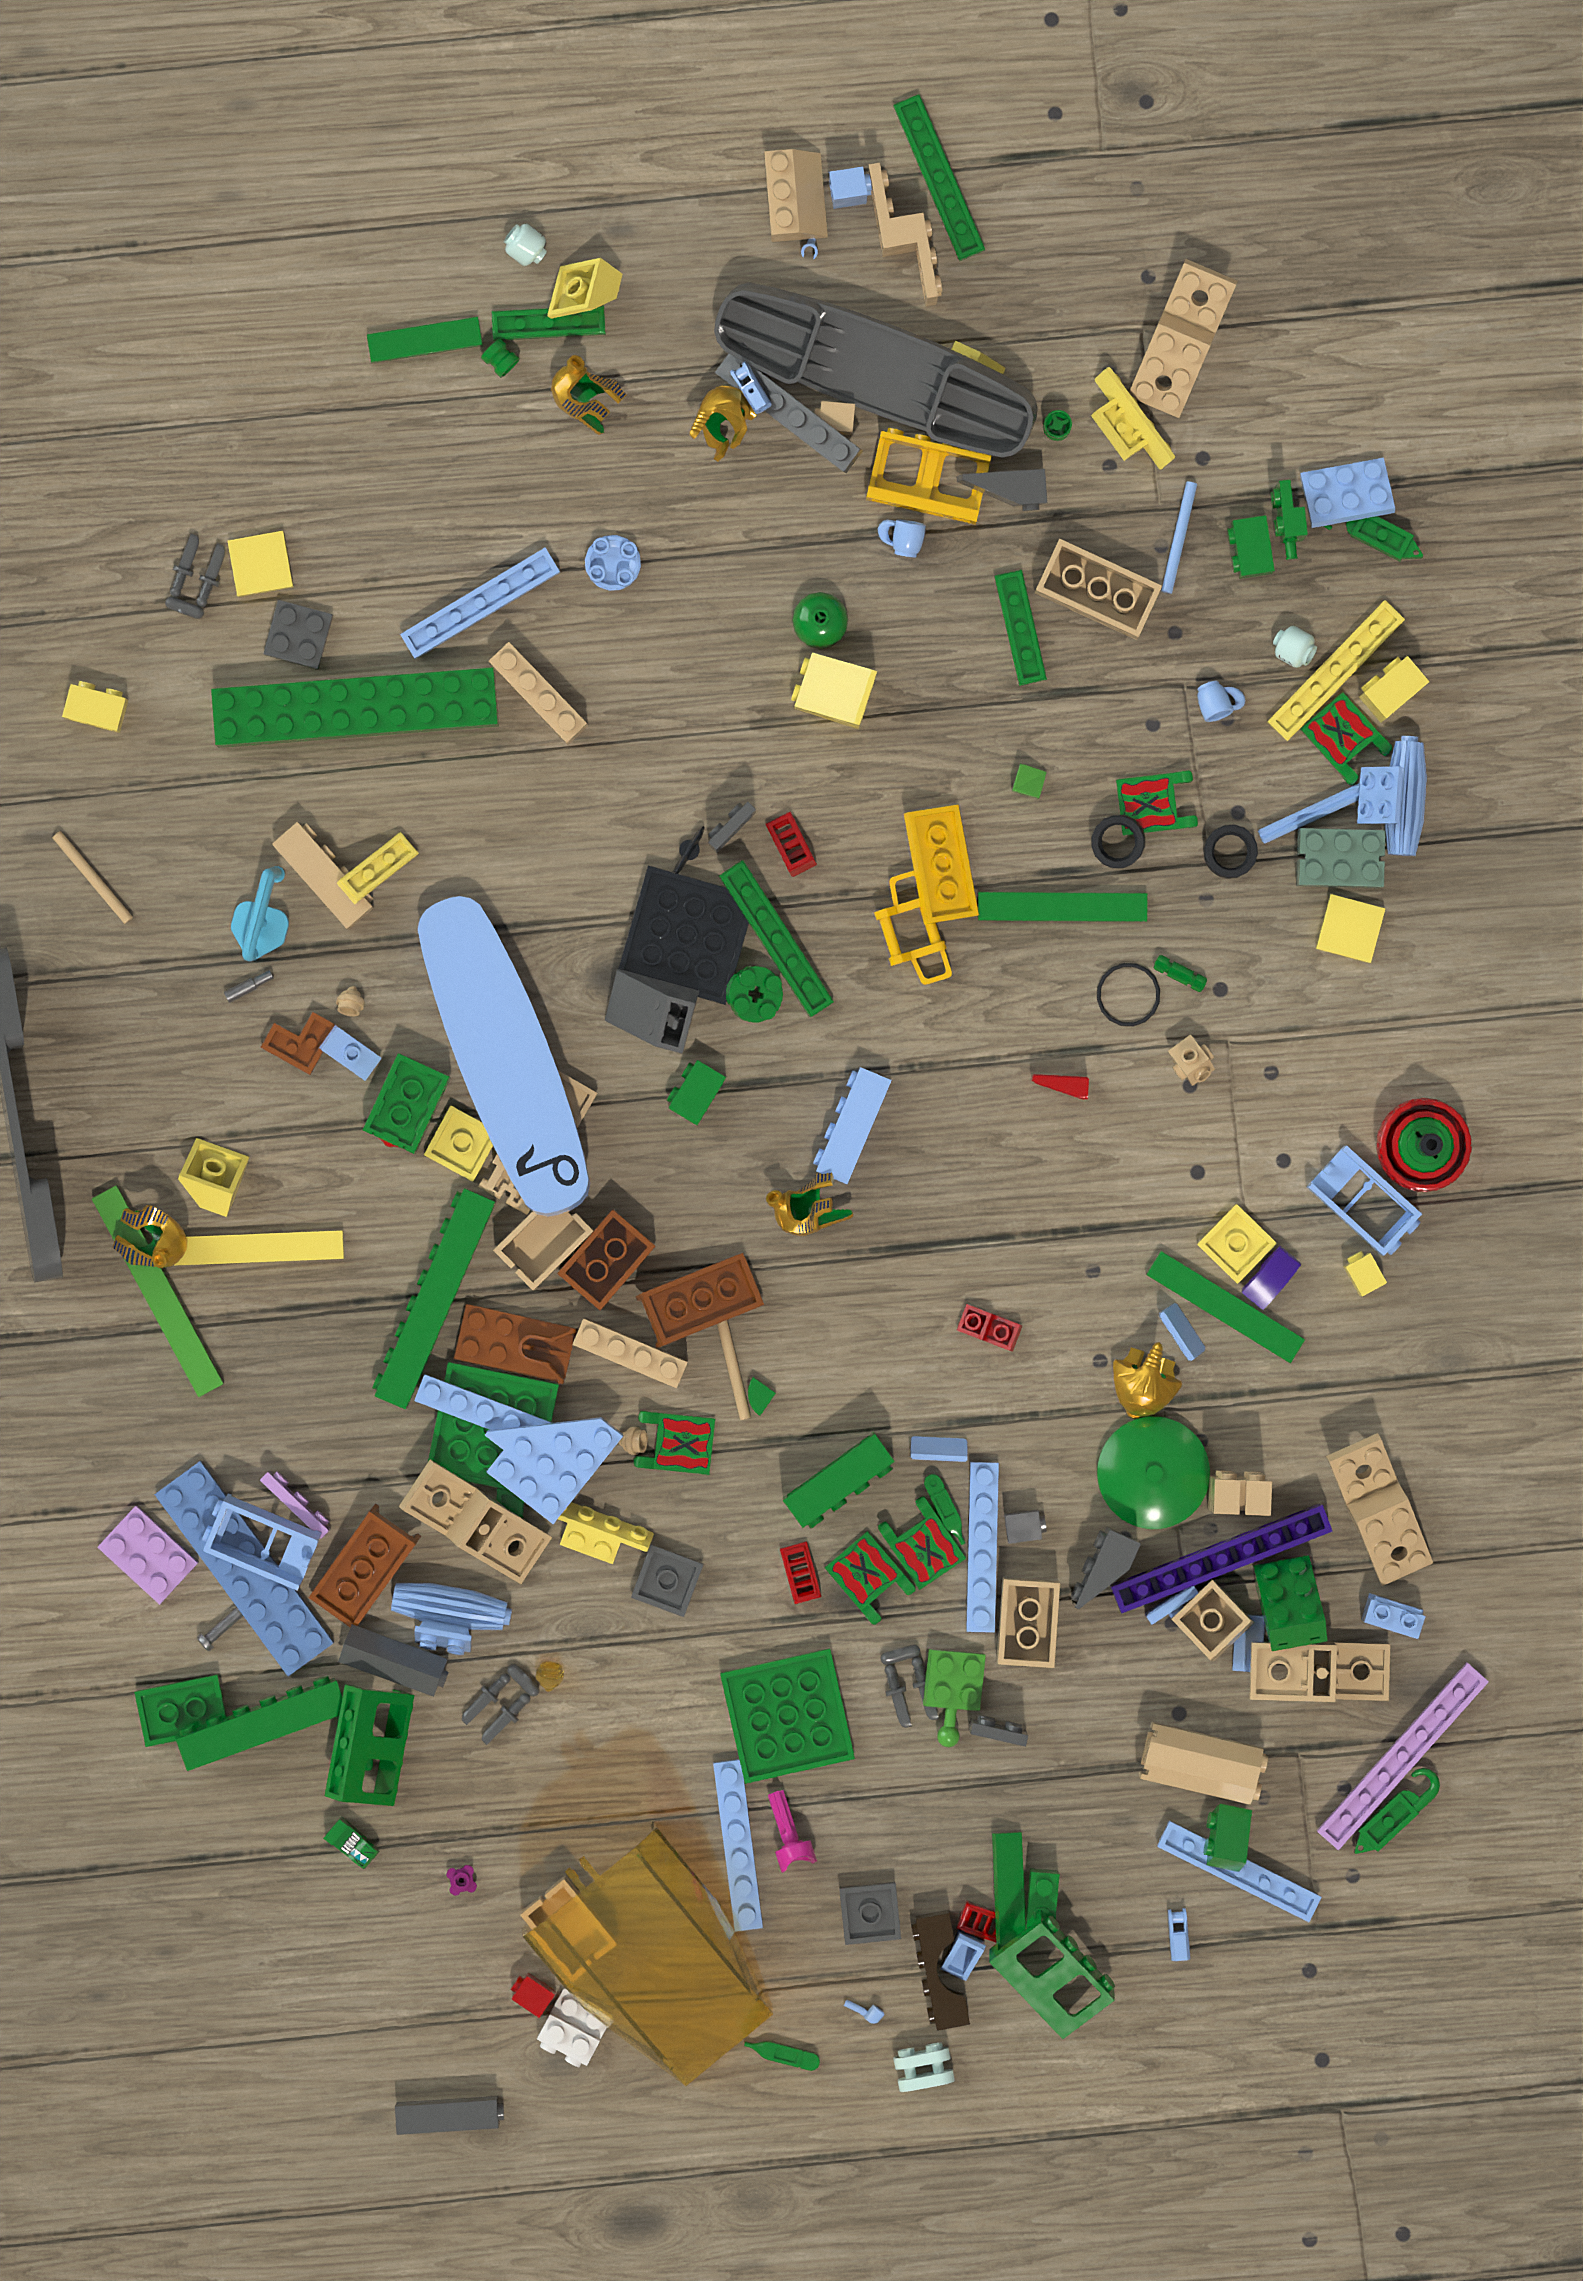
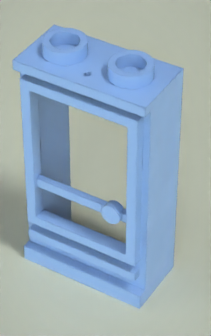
M1347 1145L1342 1147L1306 1187L1381 1256H1384L1386 1253L1392 1255L1402 1244L1399 1239L1403 1234L1407 1232L1410 1235L1421 1223L1418 1218L1422 1214ZM1360 1169L1371 1180L1363 1184L1361 1191L1342 1210L1332 1199ZM1373 1183L1406 1211L1379 1242L1375 1241L1346 1214L1367 1190L1372 1188Z
M229 1493L224 1501L218 1500L212 1516L217 1517L213 1526H207L202 1541L206 1542L203 1551L298 1590L322 1532L311 1530L232 1497ZM233 1511L273 1528L267 1545L261 1552V1558L221 1542ZM277 1530L292 1535L280 1565L265 1560L270 1555L269 1549Z

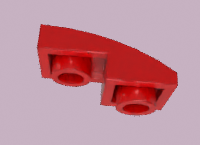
M966 1304L957 1331L1013 1352L1023 1325Z

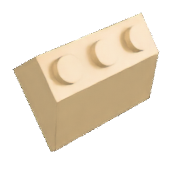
M796 149L764 151L771 242L828 238L821 153Z

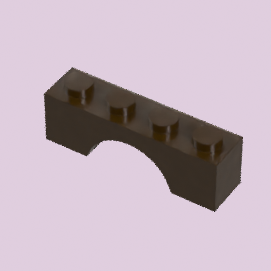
M944 1910L915 1916L916 1923L911 1924L914 1941L920 1940L922 1950L916 1952L919 1969L925 1968L927 1979L922 1980L924 1996L931 1997L932 2007H927L930 2024H936L937 2031L970 2025L964 1993L947 1987L937 1973V1962L941 1952L954 1942L949 1911Z

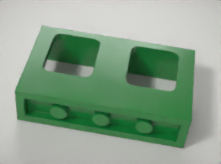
M345 1685L325 1797L340 1802L394 1806L415 1695L395 1689L393 1691H384ZM380 1703L390 1704L384 1737L373 1735L376 1710ZM370 1759L380 1760L374 1792H364L362 1786L366 1764Z
M1042 1910L1037 1912V1921L1006 1945L1002 1947L999 1943H996L989 1949V1963L1062 2039L1066 2038L1115 2001V1984L1107 1974L1102 1975L1097 1969L1094 1960L1089 1955L1084 1956L1079 1950L1076 1941L1070 1935L1066 1936L1060 1930L1058 1922L1052 1916L1048 1917ZM1041 1936H1046L1064 1956L1040 1975H1033L1017 1958V1954ZM1083 1975L1100 1992V1996L1078 2013L1071 2014L1053 1994L1076 1976Z

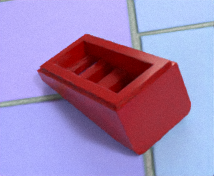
M791 812L765 824L792 877L817 865ZM791 824L792 828L778 835L776 834V830ZM796 834V838L781 844L780 841ZM801 844L802 848L789 855L786 854V851ZM804 855L807 856V857H805V858H803V859H801V860H799V861H797V862L791 864L792 861H794V860H796V859H798V858H800V857H802V856H804Z
M1033 1074L1031 1076V1081L1035 1084L1082 1100H1088V1077Z
M807 1541L780 1548L794 1604L822 1597ZM804 1551L805 1557L788 1560V1555ZM807 1562L808 1568L791 1571V1566ZM810 1574L811 1579L794 1582L795 1577ZM813 1585L814 1590L800 1594L797 1593L798 1588Z
M966 1900L956 1928L996 1943V1928L993 1934L988 1933L993 1918H995V1911ZM972 1911L978 1912L973 1926L967 1925ZM983 1915H986L988 1918L983 1930H980L978 1926Z

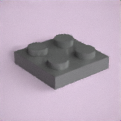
M278 600L263 654L319 670L333 614Z
M749 802L744 806L738 803L728 814L730 820L724 826L719 823L708 834L711 838L708 842L709 846L718 853L754 816L756 809Z
M651 1544L631 1598L684 1617L704 1564Z
M978 1715V1719L971 1718L969 1725L970 1734L1026 1747L1028 1733L1026 1730H1023L1022 1724L1006 1721L1005 1726L995 1724V1718Z
M895 1882L839 1887L845 1945L901 1939Z

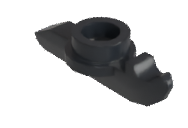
M704 826L694 834L691 840L683 841L680 845L679 853L681 857L673 870L674 873L679 874L688 860H694L698 857L700 853L698 843L703 836Z

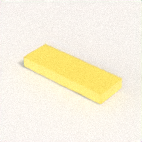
M400 832L343 876L337 884L350 900L356 904L414 859L419 853Z

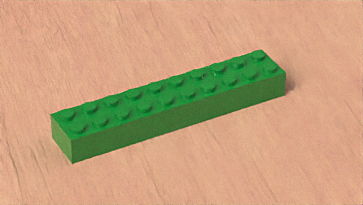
M494 668L211 689L215 745L218 748L499 727Z

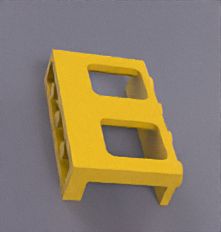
M888 428L887 432L881 431L866 500L976 525L983 493L972 489L971 496L964 499L940 493L938 485L944 459L947 456L975 461L977 463L976 473H987L991 455L960 449L945 443L931 442L932 438L925 435L915 434V438L904 436V431ZM891 444H901L918 448L922 451L917 481L914 486L889 482L883 478Z

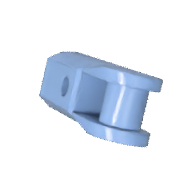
M744 361L742 367L736 371L732 369L730 373L754 413L759 414L771 407L772 404L752 369ZM749 376L752 381L744 385L741 380Z
M1182 1908L1180 1912H1172L1170 1909L1168 1910L1171 1960H1190L1186 1908ZM1173 1923H1183L1184 1930L1173 1931Z

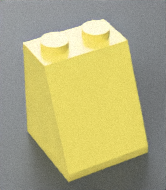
M812 653L810 659L805 658L800 674L805 676L801 686L796 684L791 701L796 702L794 709L859 730L877 671Z

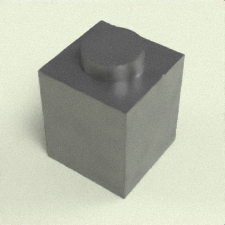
M1038 1510L1004 1514L1009 1544L1041 1540L1042 1533L1047 1532L1045 1516H1039Z

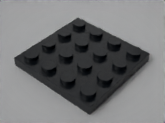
M648 865L618 969L699 990L698 998L726 1005V988L729 980L735 974L749 923L725 887Z

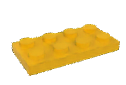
M959 804L904 813L924 925L978 916Z

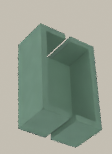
M1300 828L1298 830L1297 855L1303 856L1305 854V859L1297 861L1296 886L1378 889L1384 887L1385 861H1379V858L1385 856V830Z

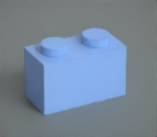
M863 167L829 172L833 209L867 204V196L871 195L872 186L870 174H864Z

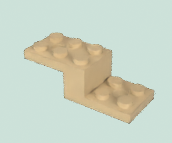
M880 163L869 164L868 174H870L871 195L882 257L916 251L925 306L937 305L938 297L942 296V284L940 275L934 276L933 269L937 268V256L935 247L929 248L928 241H932L930 219L925 220L923 213L893 218L892 198H886L885 192L889 191L887 170H881Z
M1185 259L1129 391L1132 397L1137 401L1180 418L1236 287L1237 280ZM1197 290H1202L1208 295V300L1198 302L1194 299L1193 293ZM1161 375L1168 376L1172 381V385L1169 387L1159 385L1157 377Z
M1374 1434L1326 1456L1351 1520L1364 1542L1381 1585L1384 1586L1433 1564L1410 1502L1396 1478L1379 1434ZM1369 1465L1365 1472L1356 1473L1359 1466ZM1396 1547H1404L1401 1553L1397 1555L1391 1554Z
M429 1460L399 1505L403 1511L444 1534L462 1550L522 1584L552 1539L548 1533L506 1509L489 1494L432 1460ZM442 1491V1500L436 1504H433V1495L437 1492ZM518 1540V1549L512 1553H509V1545L513 1541Z
M1251 1642L1250 1700L1335 1702L1336 1699L1389 1701V1643L1321 1642L1272 1652L1269 1642ZM1363 1663L1368 1666L1369 1673L1366 1678L1357 1679L1353 1675V1669L1357 1664ZM1283 1664L1286 1666L1287 1674L1283 1679L1277 1680L1272 1677L1271 1669L1274 1665Z

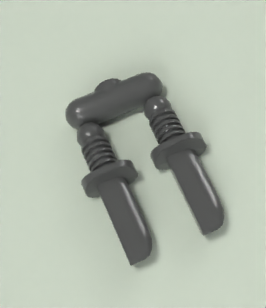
M191 534L179 566L174 565L172 569L178 573H176V579L174 578L173 587L170 589L172 596L165 600V605L171 610L200 619L204 615V610L201 607L207 605L210 591H212L213 586L219 587L220 585L216 578L225 557V547L217 543L206 575H200L199 580L204 583L196 600L197 605L175 598L181 594L182 586H184L183 583L185 584L184 581L187 578L186 575L192 577L194 572L190 571L198 549L199 538L197 535Z
M917 1645L885 1652L880 1658L881 1662L887 1665L884 1671L887 1674L886 1678H888L889 1689H891L885 1691L886 1697L892 1696L897 1718L904 1728L911 1727L902 1692L907 1690L906 1686L899 1687L900 1684H898L895 1667L889 1664L913 1658L912 1666L914 1667L913 1670H915L914 1673H916V1681L918 1682L912 1685L913 1689L919 1688L923 1702L926 1671H924L922 1659L917 1657L920 1654V1648ZM924 1706L926 1715L930 1720L939 1719L936 1707Z
M511 1664L507 1669L508 1674H502L499 1679L497 1678V1681L495 1680V1683L493 1682V1685L491 1684V1687L489 1686V1689L483 1685L480 1688L483 1693L462 1715V1721L468 1725L491 1701L496 1703L499 1699L495 1695L510 1682V1676L527 1692L521 1694L520 1698H517V1701L515 1700L511 1707L509 1706V1709L505 1705L500 1708L503 1713L482 1735V1741L486 1745L511 1720L516 1723L519 1719L515 1715L530 1702V1696H537L540 1692L538 1685L516 1664Z

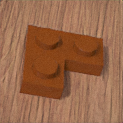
M312 1012L301 1034L297 1036L274 1023L260 1048L311 1075L324 1052L319 1047L336 1024Z

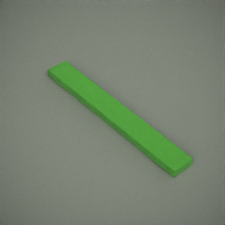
M117 1185L92 1198L114 1241L116 1236L119 1235L136 1248L149 1245L141 1228L136 1230L120 1221L123 1210L130 1208ZM125 1260L197 1396L201 1397L223 1385V1380L163 1269L131 1265Z

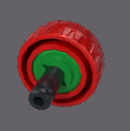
M1417 1098L1398 1105L1383 1120L1377 1134V1156L1382 1169L1395 1183L1408 1190L1431 1192L1447 1187L1462 1175L1472 1153V1138L1464 1118L1452 1106L1432 1098Z

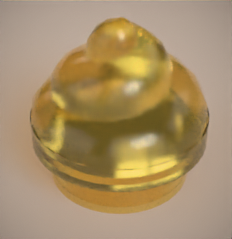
M542 1662L536 1670V1680L547 1692L559 1686L564 1679L562 1666L556 1662Z

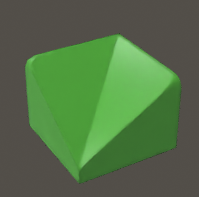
M1020 763L1012 792L1039 799L1047 772Z

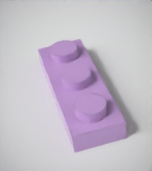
M268 1471L260 1479L311 1530L322 1532L320 1539L331 1530L327 1526L330 1521L320 1511L317 1510L315 1513L306 1506L309 1501L299 1491L293 1493L286 1486L289 1482L278 1471L275 1474Z

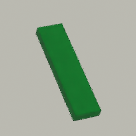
M604 305L590 311L552 319L547 316L549 308L491 311L493 341L499 338L502 340L606 335Z
M478 317L367 334L371 363L483 346Z
M1022 570L995 575L994 579L1018 684L1023 686L1047 680L1023 572Z
M1022 1832L992 1833L996 1943H999L1002 1947L1026 1929Z

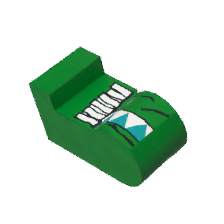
M342 1816L323 1838L363 1869L380 1852L366 1839V1836Z

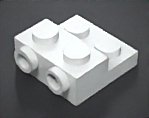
M564 1987L537 2040L541 2041L540 2047L552 2054H555L556 2050L565 2054V2060L576 2067H580L581 2063L587 2066L614 2013Z

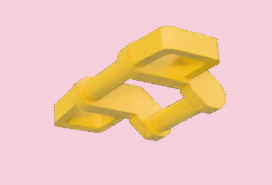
M913 870L890 879L889 884L893 906L876 911L874 915L876 921L879 920L891 956L888 958L890 965L894 966L911 961L920 982L923 985H928L952 976L945 952L947 947L945 941L941 940L936 923L925 925L931 945L902 954L890 918L891 916L917 908L920 909L922 915L919 898L898 905L895 883L909 877H915ZM940 951L946 970L945 973L930 979L925 978L916 959Z

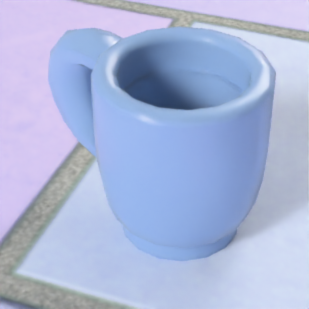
M887 519L879 524L878 534L884 543L893 546L894 554L916 557L923 544L926 525L909 520L897 519L893 521ZM890 526H895L893 541L890 540L888 534Z
M1218 681L1208 682L1197 689L1199 707L1206 722L1223 719L1233 713L1234 710H1239L1245 705V696L1239 689L1223 687ZM1227 693L1232 695V697L1234 698V705L1231 704V701Z

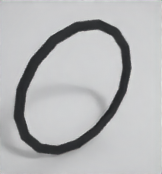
M1122 963L1111 967L1102 976L1097 987V1002L1101 1012L1109 1021L1120 1026L1134 1027L1145 1023L1155 1014L1160 1003V987L1156 977L1147 968L1136 963ZM1123 967H1134L1144 971L1153 980L1156 989V1002L1151 1012L1143 1019L1135 1022H1121L1112 1018L1104 1009L1101 1001V988L1105 979L1113 971Z

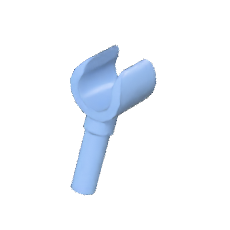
M815 238L807 239V244L802 247L801 254L803 258L804 250L808 246L815 249L813 259L817 257L818 249L815 246Z
M849 2000L845 2001V2007L860 2013L870 2023H878L884 2016V2012L874 2004L867 2011L864 2007Z

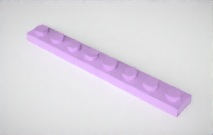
M1466 1662L1316 1831L1339 1850L1489 1681Z

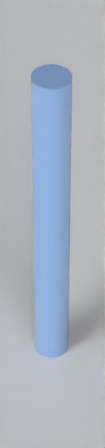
M1186 481L1161 590L1164 593L1172 594L1197 488V483Z

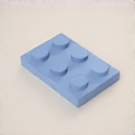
M1384 458L1300 474L1311 528L1395 513V505Z

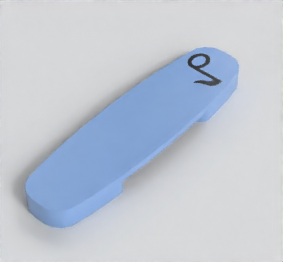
M462 896L448 898L435 903L426 909L421 916L418 934L424 962L443 1025L476 1110L504 1168L527 1207L536 1214L547 1217L572 1210L580 1205L588 1195L590 1179L574 1116L530 999L495 928L480 904L471 898Z

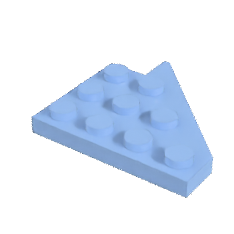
M602 1417L488 1430L485 1436L502 1448L503 1451L489 1467L487 1473L554 1524L621 1440L623 1434Z

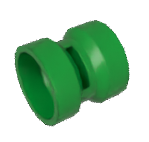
M501 338L496 340L481 356V359L486 364H491L494 367V372L500 378L509 373L520 360L514 352H510L506 348V343Z
M1062 410L1050 412L1043 424L1044 434L1052 441L1064 440L1072 428L1071 417Z

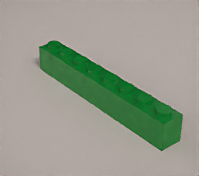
M466 1188L463 1189L462 1193L457 1191L451 1207L455 1209L451 1219L445 1218L439 1232L444 1235L440 1245L434 1244L428 1259L432 1260L431 1266L428 1271L423 1269L417 1285L421 1286L417 1297L412 1295L407 1305L406 1311L410 1312L406 1323L400 1322L395 1333V1337L399 1338L395 1349L389 1348L383 1361L388 1364L384 1375L378 1373L372 1388L377 1390L374 1395L375 1397L406 1410L496 1201Z

